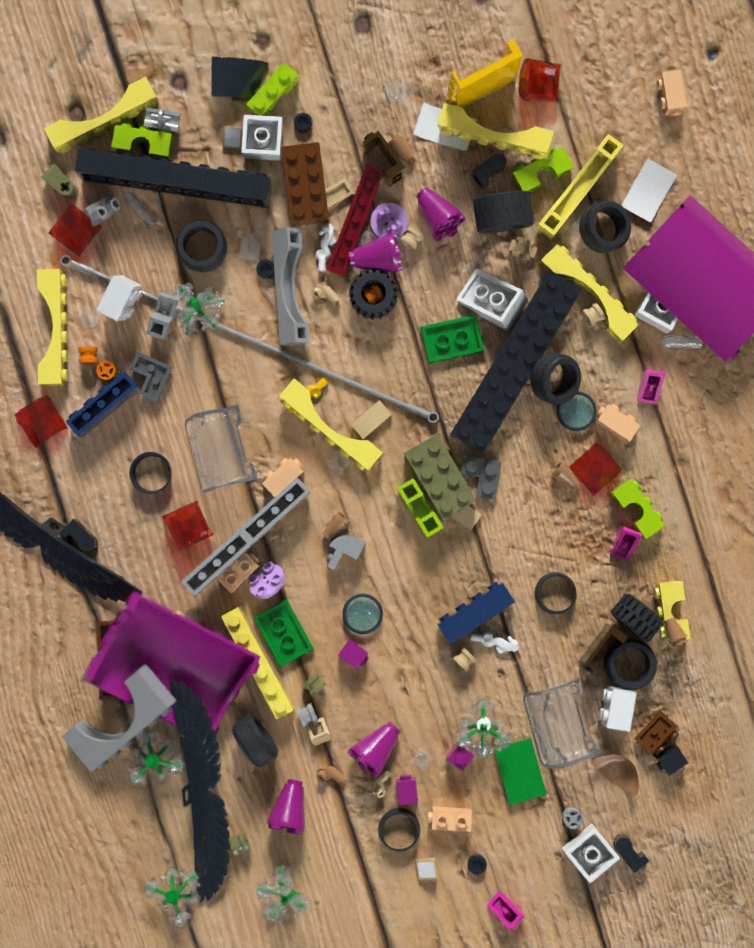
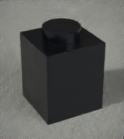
M675 744L667 748L660 756H655L658 761L655 764L660 772H665L669 776L688 764V761Z

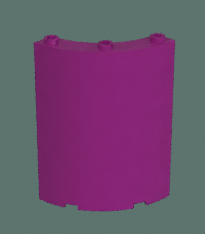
M690 195L648 240L651 244L648 247L644 244L623 269L726 362L729 358L734 359L741 352L739 348L754 333V252Z
M133 592L125 602L126 608L124 610L120 609L99 644L102 647L101 651H97L95 657H92L81 680L134 706L131 692L124 682L144 665H147L170 694V680H175L178 685L182 681L187 686V689L191 687L195 697L199 695L202 706L206 705L208 717L211 716L212 718L211 731L215 730L217 735L219 731L217 726L232 699L235 700L237 698L240 687L252 674L257 673L260 667L258 662L261 656ZM171 705L172 710L164 717L160 714L158 718L177 727Z

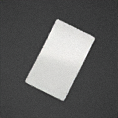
M423 103L413 134L441 145L467 151L470 140H462L459 136L453 134L447 136L439 131L437 123L442 109Z
M647 159L621 206L648 222H652L677 174Z

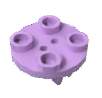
M384 203L378 206L373 211L370 219L371 228L379 238L387 234L396 233L398 239L406 232L408 227V216L405 210L394 203Z
M266 562L248 578L251 593L261 599H268L275 595L285 585L283 569L272 562Z

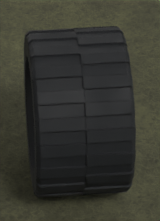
M529 191L494 193L473 200L478 233L505 232L530 227L534 224L531 193Z

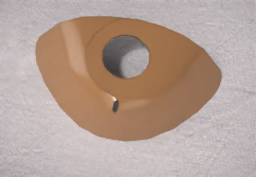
M611 754L598 757L592 761V764L611 783L627 790L633 795L638 794V773L635 765L628 758L622 755ZM613 765H617L621 769L620 776L616 778L611 777L609 774V769Z

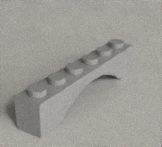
M285 227L272 231L280 345L296 346L310 343L308 323L299 309L295 292V273L302 250L301 229Z

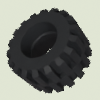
M368 269V272L362 271L359 276L357 275L354 278V282L351 283L349 292L351 305L356 310V313L362 315L365 319H382L383 316L389 315L397 301V286L394 283V279L389 277L388 273H382L379 269L376 271ZM376 283V285L384 290L385 297L381 303L371 305L363 300L362 291L365 287Z
M625 593L611 610L612 616L618 622L646 642H650L664 624L662 619L653 610L631 594Z

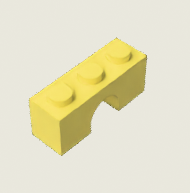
M679 580L656 583L657 588H654L655 599H658L659 602L657 615L664 623L659 629L660 637H663V640L667 642L669 640L664 621L674 618L671 613L673 604L677 601L685 600L683 581ZM676 619L688 636L686 639H690L688 619Z

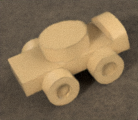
M517 237L516 240L512 239L509 247L512 256L519 257L520 255L523 256L522 259L527 261L530 258L534 259L538 248L534 246V241L528 240L527 244H525L522 237Z

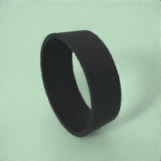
M145 452L133 460L129 475L133 486L137 490L146 494H155L167 487L171 480L172 470L170 463L163 455L156 452ZM151 456L164 460L170 471L169 480L166 485L154 491L142 488L135 476L136 467L139 462Z
M548 573L540 578L536 584V602L547 613H564L573 606L576 600L575 584L571 578L563 573ZM554 576L564 577L569 580L575 592L572 604L561 611L548 609L540 598L542 584Z
M395 808L382 816L378 825V834L382 843L389 849L397 852L406 851L417 842L420 836V823L411 811ZM393 815H406L416 825V839L413 844L406 848H392L383 839V825Z

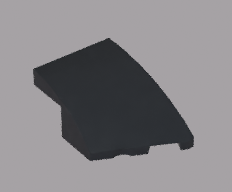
M211 57L212 97H231L232 101H250L255 95L266 70L269 68V63L245 58Z

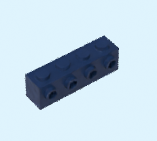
M126 372L119 373L113 378L112 383L108 386H103L98 391L99 394L94 398L88 399L79 411L76 410L71 413L66 423L78 437L83 438L141 388Z
M497 581L487 587L488 591L485 593L479 592L472 596L470 603L465 604L463 602L454 608L456 612L451 615L446 613L439 618L440 622L437 625L449 644L457 641L515 603L503 582L499 584Z

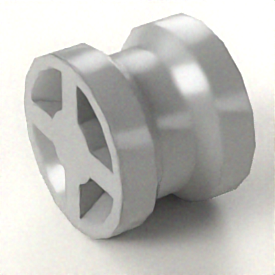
M312 703L307 704L305 708H297V713L303 727L307 726L309 722L318 721Z
M568 807L563 811L562 819L568 828L577 829L582 825L583 816L578 809Z

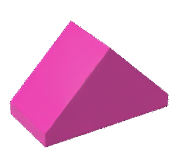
M647 369L641 372L637 401L656 404L666 373Z
M619 527L610 556L628 562L642 533L625 527Z
M498 891L487 904L510 931H513L525 917L522 909L501 891Z

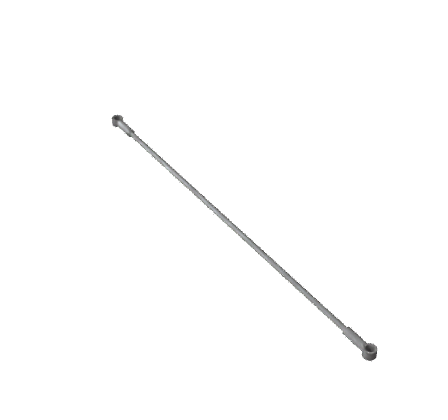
M63 255L60 258V263L64 267H72L108 282L112 279L95 271L94 268L73 260L69 255ZM65 258H69L68 264H64ZM143 291L142 296L157 302L158 297ZM177 306L176 311H179L183 314H187L188 311L179 306ZM193 314V318L209 324L202 316ZM212 321L218 329L406 408L405 410L426 418L432 424L436 423L439 419V415L436 412H429L410 403L401 402ZM431 414L436 415L437 419L435 421L430 420L429 416Z

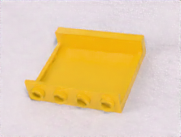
M514 38L506 43L502 59L459 81L454 70L451 71L446 98L447 103L465 108L514 82L523 58V54Z

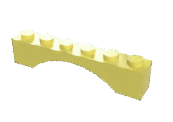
M144 77L130 84L119 103L104 115L81 122L59 120L45 127L44 130L57 153H65L77 143L83 144L88 141L89 137L101 135L105 132V129L120 125L127 118L131 119L138 116L139 112L146 108H154L159 101L147 78Z
M446 103L443 105L437 123L439 131L444 135L451 136L453 134L459 136L462 140H476L481 145H495L500 150H506L507 148L520 155L530 154L533 158L539 160L543 158L548 159L555 138L554 131L536 126L516 133L495 132L474 122L462 107Z
M608 134L536 229L552 240L620 152L623 144Z
M557 244L539 264L547 272L551 270L562 278L581 285L590 292L605 315L606 330L621 343L639 325L636 322L637 318L632 313H627L623 309V304L617 299L614 300L606 287L597 284V279L590 272L586 273L582 269L583 265L577 259L573 260L569 256V251L564 246L560 247Z
M37 269V289L49 306L53 323L49 348L44 358L38 364V384L41 386H65V381L68 380V371L65 369V362L68 361V353L65 350L68 335L64 328V324H67V313L64 312V305H67V295L64 293L67 277L60 269Z
M293 379L279 395L282 405L287 409L292 407L297 411L295 415L300 420L304 421L306 419L311 423L309 427L317 434L321 431L326 436L324 439L330 445L336 444L340 447L339 452L347 459L349 456L355 460L353 464L363 471L364 468L369 470L383 453L369 440L347 438L330 429L316 413L311 402L309 390L296 379Z
M239 606L221 616L234 642L261 656L258 662L260 667L257 673L252 675L276 720L293 711L295 707L264 655L241 607Z

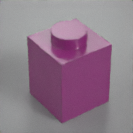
M351 639L347 641L338 654L339 657L356 669L359 666L363 667L369 659L367 657L368 651Z
M457 742L446 755L447 760L461 771L466 768L474 757V754L462 744L457 745Z
M411 774L401 775L400 779H396L399 805L418 803L416 778L411 777Z

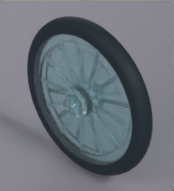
M577 391V394L569 402L557 405L556 413L559 422L565 428L571 431H582L590 427L595 421L597 408L594 400L588 394Z
M357 594L347 600L343 607L342 616L345 625L352 632L368 634L375 631L381 624L383 609L380 602L372 595Z

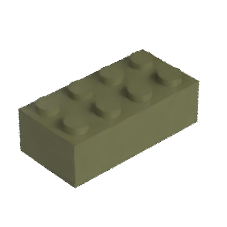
M438 434L404 453L405 458L442 521L476 502L473 493Z

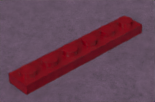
M368 163L366 164L328 263L327 271L344 277L350 262L349 252H353V249H355L384 173L383 169Z

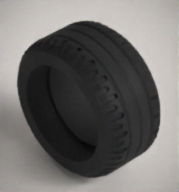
M610 200L600 201L588 207L579 220V234L583 243L592 251L598 253H608L622 247L629 239L632 227L630 216H628L629 214L625 208ZM598 212L608 215L615 225V236L611 242L602 239L595 229V217Z
M195 220L186 224L179 231L176 238V252L182 263L189 269L196 272H208L217 268L225 259L227 242L223 232L217 225L207 220ZM202 231L213 234L218 246L211 258L204 261H196L187 255L186 243L193 234Z
M548 353L540 357L533 366L530 376L531 389L535 396L541 401L554 405H561L573 399L581 383V371L578 363L572 357L560 353ZM560 365L562 380L559 387L554 392H551L549 386L550 376L553 370Z
M627 638L624 643L616 641L607 650L604 668L607 676L615 685L626 690H638L653 680L657 671V659L654 651L646 643L637 639ZM631 647L636 648L644 654L646 660L645 670L637 679L625 680L616 672V658L622 650Z
M246 715L232 726V734L236 742L255 766L264 767L278 756V748L275 742L254 715Z

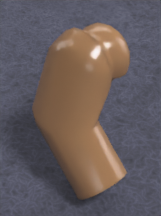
M333 766L320 768L316 774L317 780L321 782L325 779L333 778L341 784L346 778Z

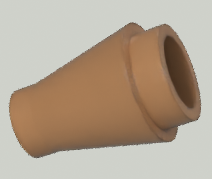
M398 133L388 143L394 153L406 162L415 154L404 137Z
M559 462L551 471L554 475L553 478L569 486L571 489H574L580 482L566 463Z
M338 512L332 516L322 534L331 541L348 527L350 521L342 513Z
M675 617L664 621L669 644H672L673 648L688 642L686 639L688 636Z

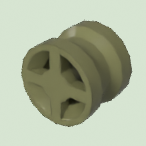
M315 673L302 687L308 689L310 696L313 697L326 683L320 681L318 674Z
M243 831L237 837L229 838L230 847L235 856L240 855L244 850L248 851L251 849Z

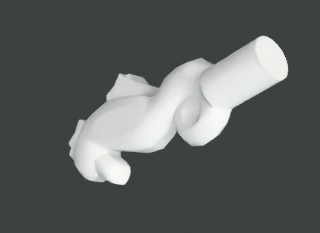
M332 224L323 225L322 230L319 232V235L324 234L320 243L322 249L316 251V258L319 260L318 271L321 272L326 271V261L331 256L329 245L332 246L336 242L333 236L334 227Z
M484 632L483 634L471 633V641L482 642L486 647L496 645V649L500 654L505 651L515 652L519 648L517 640L512 639L511 636L508 637L509 642L501 637L493 638L491 632Z

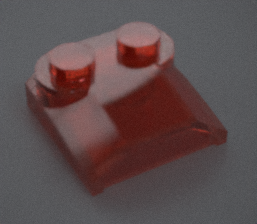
M530 58L524 59L519 76V96L525 101L559 102L558 91L561 64Z
M70 203L48 234L80 257L102 226L99 224L92 226L89 216Z
M48 395L33 401L14 415L17 423L23 428L35 448L59 432L68 429V426Z
M597 442L569 466L574 475L585 485L592 496L597 494L622 471L618 463Z
M198 501L161 517L166 532L177 552L213 536L201 512Z

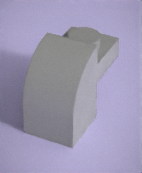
M163 292L159 294L156 309L150 317L146 334L162 340L166 339L177 315L176 309L179 298Z
M349 535L334 539L329 546L336 549L335 553L330 552L326 560L329 563L327 567L335 570L343 553L357 560L365 542Z

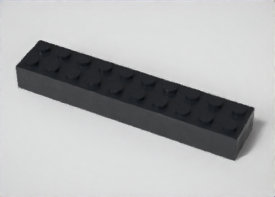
M91 147L78 148L75 172L82 181L269 209L272 183L270 177H267V174L264 173L252 175L244 170L232 172L225 167L212 169L209 165L205 164L192 166L191 163L185 161L172 163V160L161 158L159 161L145 155L139 158L134 157L131 153L119 155L111 150L99 152Z
M551 270L547 272L449 436L479 454H484L529 379L533 366L544 354L580 294L581 288Z

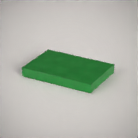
M477 315L420 327L428 364L484 353Z
M287 598L253 616L280 668L314 650Z
M531 738L510 743V746L494 747L509 805L547 795Z

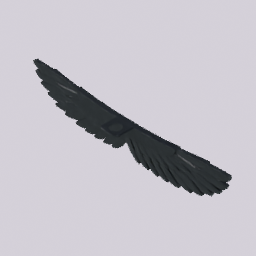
M0 492V531L5 532L4 535L6 537L14 538L13 541L22 544L21 546L24 548L40 546L41 555L46 564H49L54 571L57 570L63 578L66 576L69 582L75 583L80 589L84 590L86 588L93 596L97 594L104 600L109 598L115 602H118V600L126 602L133 592L142 595L143 592L126 581L124 577L97 563L96 560L59 538L58 535L65 528L54 518H49L41 525ZM53 523L57 525L59 530L51 529L49 527V524Z
M170 680L171 695L176 700L172 707L188 777V784L182 788L181 794L183 806L187 807L191 804L195 872L197 873L195 880L198 902L201 903L205 897L207 900H210L214 893H218L219 884L223 885L224 876L228 874L227 864L230 863L227 850L231 849L230 833L227 829L229 823L225 818L227 816L224 808L225 803L218 795L210 791L221 779V774H219L221 764L217 765L220 753H217L216 731H211L212 718L211 716L208 717L206 705L202 706L199 695L195 697L191 687L187 689V686L182 681L178 685L175 680ZM186 790L188 791V800H187V801H186V798H185Z

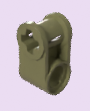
M55 164L41 177L65 199L72 200L78 195L77 186Z

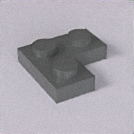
M137 352L130 370L147 377L139 394L158 402L173 367Z
M464 455L461 475L479 478L476 497L495 500L502 462Z

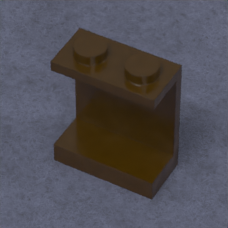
M379 130L375 133L370 132L364 137L363 153L367 154L378 146L392 166L391 169L385 172V183L390 188L405 177V167Z
M605 624L579 660L583 663L581 667L593 675L595 673L599 675L603 673L590 662L609 636L621 643H624L628 636L613 625Z

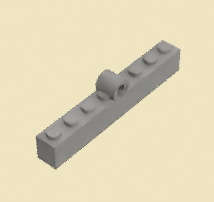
M297 477L190 573L181 584L195 598L310 494V490Z

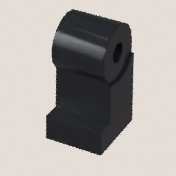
M494 154L472 170L471 175L481 189L488 186V179L491 176L504 171L507 159L503 154Z
M73 519L60 532L65 538L72 536L78 542L82 551L92 552L98 547L96 537L78 519Z
M620 834L614 838V848L634 873L649 862V859L642 851L639 854L635 852L632 848L631 840L626 835Z

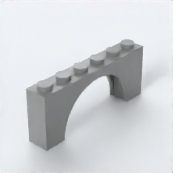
M144 665L124 682L131 692L135 708L134 719L128 731L120 734L103 733L94 729L82 719L62 736L90 772H93L96 768L101 770L109 763L107 761L109 757L113 760L121 753L119 749L122 746L126 749L134 742L132 739L134 736L139 738L147 731L145 729L147 725L151 728L159 721L158 716L160 714L164 717L172 710L171 705L176 700L147 665Z

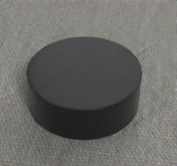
M307 113L297 114L294 118L295 129L300 133L309 132L313 126L311 116Z
M267 259L261 260L256 267L258 276L262 279L272 278L275 274L274 263Z
M473 854L469 857L467 866L471 873L479 875L486 870L487 862L481 854Z

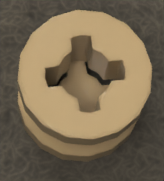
M408 227L406 229L407 233L400 238V241L407 247L416 250L417 243L422 241L424 237L414 228Z
M597 303L592 304L590 309L582 311L585 320L591 327L596 325L597 321L605 319V315Z
M464 647L459 655L453 657L465 671L469 669L471 663L477 661Z

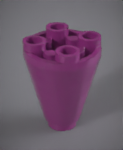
M429 188L422 189L416 197L431 237L435 242H438L446 236L453 237L458 232L457 228L466 219L465 216Z
M387 234L353 249V252H349L351 267L367 270L379 269L389 272L402 271L400 249L396 245L398 244L397 234Z
M390 722L387 725L384 724L354 744L347 753L354 760H358L357 765L362 770H367L370 775L376 778L381 773L399 738L400 731Z
M288 779L287 783H285L267 819L269 829L279 831L286 828L287 833L301 835L302 831L304 832L303 782Z

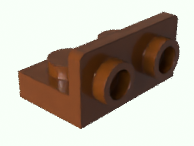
M659 711L634 739L651 756H660L665 751L667 743L669 741L673 742L678 737L680 729L663 712Z

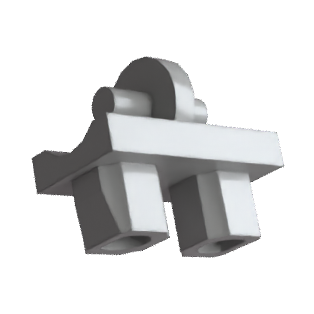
M146 108L143 126L150 129H162L178 133L181 113Z
M111 193L83 210L89 216L91 225L96 226L121 211V204Z

